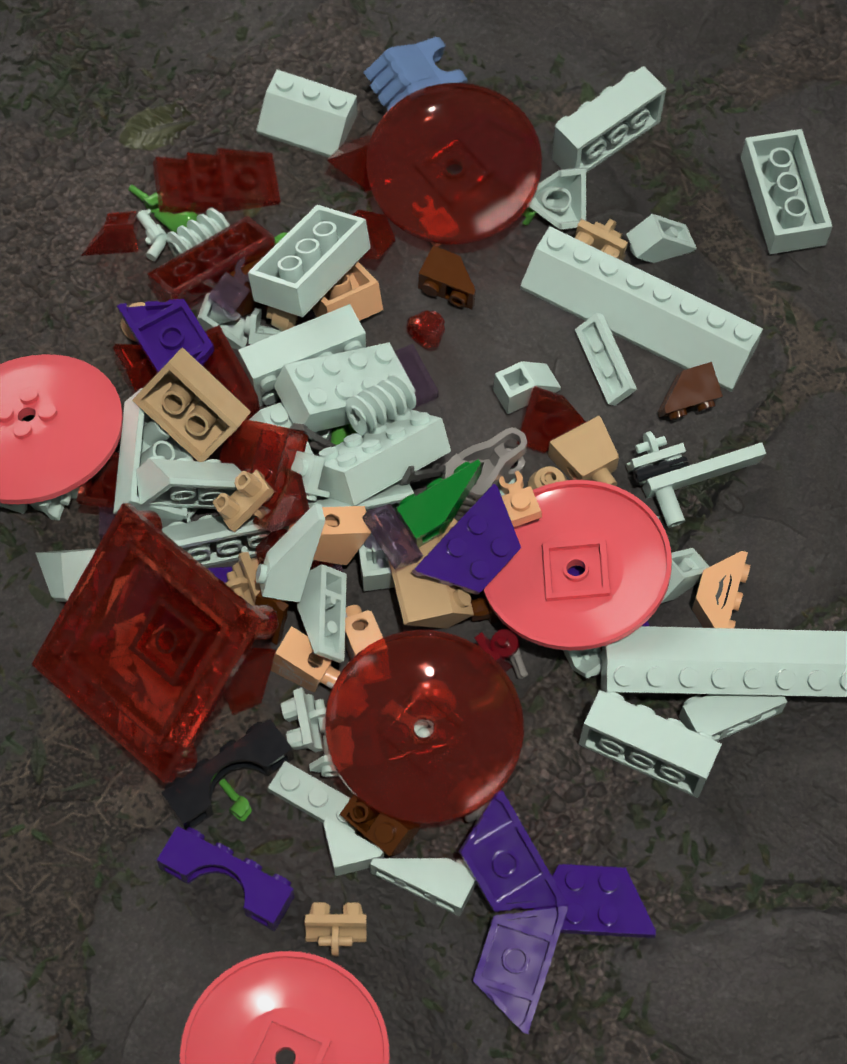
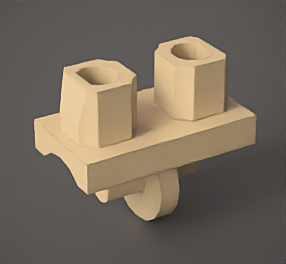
M583 219L580 220L577 225L576 239L621 261L625 259V250L628 242L621 239L622 234L614 230L616 221L610 219L606 225L596 221L593 225Z
M255 470L252 474L242 471L235 478L234 484L237 490L231 496L226 493H220L213 501L214 506L228 528L234 532L253 515L260 519L267 515L262 506L275 491L258 470Z
M249 552L239 553V561L232 566L233 571L226 574L228 582L222 586V591L225 596H234L237 603L244 601L249 617H253L256 596L261 591L260 583H256V572L258 565L264 564L265 558H250Z
M325 902L312 903L310 913L305 914L306 942H318L319 946H332V956H339V946H352V942H366V914H363L361 904L346 903L343 905V914H330L329 904Z

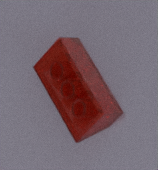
M246 216L152 270L147 275L160 302L184 299L189 304L191 301L212 292L215 287L228 281L229 273L264 257L274 247L275 238L273 234L249 216Z

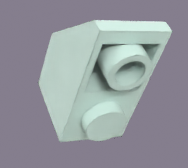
M521 361L495 373L493 391L507 414L561 390V386L545 363Z

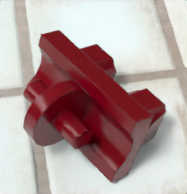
M503 629L497 631L492 636V639H489L483 632L474 637L479 645L467 653L466 657L478 672L487 677L497 668H500L503 672H507L512 668L511 664L504 658H509L518 651L519 639L517 635L510 630Z

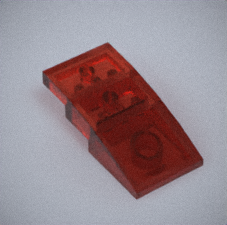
M218 148L215 155L187 152L184 159L155 157L153 161L160 212L206 213L209 208H214L218 212L278 205L281 202L273 153Z

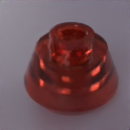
M424 310L408 318L407 331L420 346L426 349H434L440 345L444 335L445 321L438 312Z

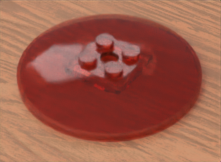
M437 84L409 94L398 101L382 117L372 134L368 146L367 177L371 192L379 208L387 218L403 231L433 243L446 245L468 244L487 239L502 232L526 211L540 183L542 172L541 146L537 133L528 117L515 103L500 93L475 84ZM452 164H458L463 168L458 174H450L446 169Z
M411 630L395 633L371 643L355 655L343 668L335 681L327 703L325 735L334 768L348 789L358 799L375 811L396 820L416 824H435L456 820L475 812L490 802L496 792L505 786L520 757L524 737V719L519 696L512 681L490 654L474 643L453 634L434 630ZM420 722L428 723L432 727L433 733L429 737H420L414 731L415 725Z

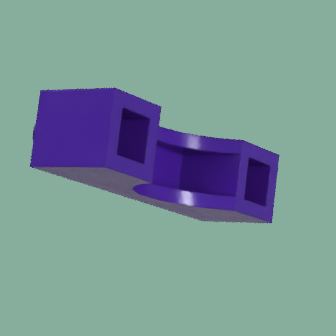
M177 826L157 858L159 868L187 884H190L200 876L211 873L224 874L233 878L245 892L244 910L246 916L276 931L295 898L294 888L290 887L292 883L279 874H274L272 877L262 872V866L249 858H245L242 861L234 857V852L221 843L217 842L215 846L204 840L205 836L191 827L184 830Z

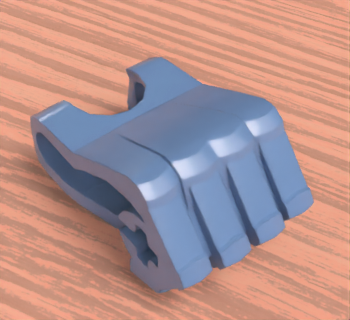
M433 37L416 44L391 47L384 51L364 71L367 79L372 82L370 84L372 90L377 95L379 94V101L382 105L387 106V110L393 118H397L400 121L412 118L414 113L421 107L420 104L445 101L458 95L466 87L468 80L463 71L459 69L446 72L440 70L435 65V62L439 61L443 56L446 47L440 37Z

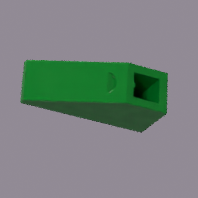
M479 459L473 463L465 462L459 465L451 476L444 480L443 478H438L432 481L424 492L417 496L411 494L400 501V506L396 507L398 519L417 548L445 533L481 475V462Z

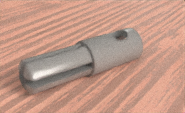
M519 648L509 659L512 662L517 678L523 679L528 676Z

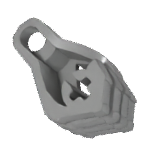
M513 427L505 429L488 441L472 445L459 454L456 453L445 464L442 473L443 480L454 474V470L465 462L473 463L478 459L481 462V475L456 515L463 516L491 485L495 484L500 489L499 479L501 476L504 477L506 483H509L515 478V471H519L522 474L525 467L523 455L527 451L528 443L525 433ZM509 439H516L520 443L516 448H504V443ZM516 462L517 466L513 469H510L511 466Z

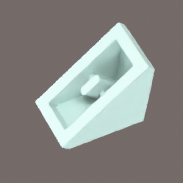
M326 818L324 821V833L335 876L368 869L373 858H384V851L329 818Z

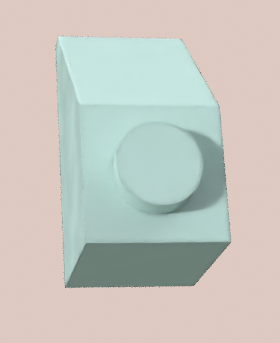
M651 214L626 234L630 241V250L633 255L638 259L652 263L687 254L697 249L685 224L655 214Z
M694 548L671 553V579L661 603L678 598L700 582L703 570L709 568V565Z

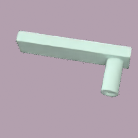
M761 442L649 478L642 488L647 499L656 496L668 528L675 527L684 523L685 518L674 490L760 463L766 455V451Z

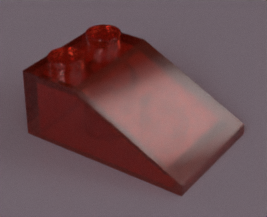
M244 420L224 441L220 460L221 463H232L241 471L251 474L258 470L263 474L264 479L275 492L293 496L295 489L287 487L291 466L295 459L296 451L305 452L308 435L286 427Z

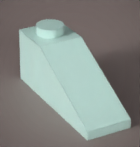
M315 503L267 552L264 564L258 565L256 583H260L263 597L300 603L325 523L321 504Z
M321 564L309 571L300 603L297 602V608L314 654L341 663L344 661L347 574Z
M709 694L702 697L701 695H695L683 703L684 706L681 709L679 718L685 725V728L696 733H708L716 741H719L782 713L787 700L784 696Z
M373 858L370 864L371 874L459 917L477 884L466 863L461 859H457L455 862L449 858Z

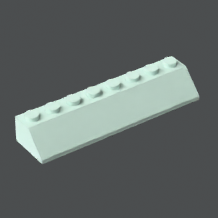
M551 226L536 247L520 285L521 290L585 321L595 313L603 314L612 334L685 370L712 362L719 386L730 392L734 389L755 352L763 328Z
M400 480L356 506H365L367 517L387 515L398 518L396 507L400 506L401 500L414 494L410 484L401 485ZM297 496L288 502L278 504L268 502L262 506L267 513L263 519L253 515L236 532L228 528L221 516L206 515L197 521L187 523L181 521L173 522L167 527L161 528L169 570L203 568L239 560V553L249 552L250 557L267 554L289 530L290 524L297 522L315 503L321 504L322 507L352 505L322 496H317L316 501Z
M641 626L625 638L602 646L601 690L606 692L847 697V631Z

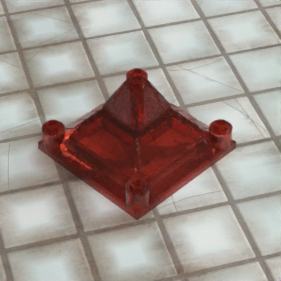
M122 503L31 665L161 781L170 783L173 782L177 774L187 773L195 767L197 763V751L193 746L195 740L255 640L269 638L276 632L278 617L273 608L267 605L252 606L222 580L218 579L204 565L195 560L181 546H178L170 537L162 532V521L156 512L152 510H138L130 503Z

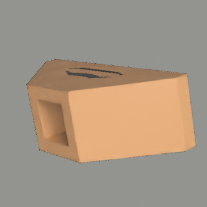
M740 551L703 570L692 608L703 628L735 627L736 621L730 620L732 610H739L743 593L738 592L740 582L746 583L751 565L745 564L748 552Z

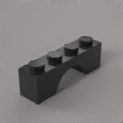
M271 719L264 723L261 721L255 723L246 731L244 737L238 741L231 740L220 748L219 754L210 760L205 758L194 765L191 773L183 778L177 777L165 786V790L161 792L164 803L184 830H187L188 827L195 828L213 815V791L218 782L227 774L247 769L257 771L268 777L279 770L284 761L289 763L294 759L293 748Z

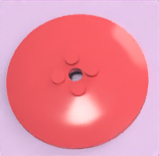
M51 354L20 357L0 364V503L32 504L59 497L87 482L107 463L121 438L123 408L116 388L104 373L82 360ZM29 415H34V416H35V417H34L31 421H29V422H27V421H21V420H22L24 417H26V416H29Z
M567 480L533 489L542 512V518L514 527L521 549L483 589L495 615L520 637L532 643L558 650H587L606 646L625 638L639 629L658 609L668 590L671 579L672 555L666 531L655 513L643 501L628 491L598 481ZM573 566H581L585 569L584 573L579 576L570 575L568 570Z
M294 951L271 952L251 957L237 963L217 977L205 989L194 1005L184 1028L180 1048V1064H277L276 1056L282 1050H290L295 1054L294 1064H389V1042L385 1023L376 1002L363 984L350 972L328 959Z

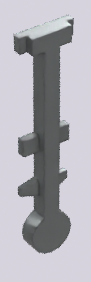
M293 423V426L289 428L317 442V445L320 447L336 446L308 429L304 424Z
M435 463L431 469L414 471L415 467L409 466L400 484L407 485L411 480L427 478L428 480H433L434 477L438 476L441 478L444 467H440L439 463Z

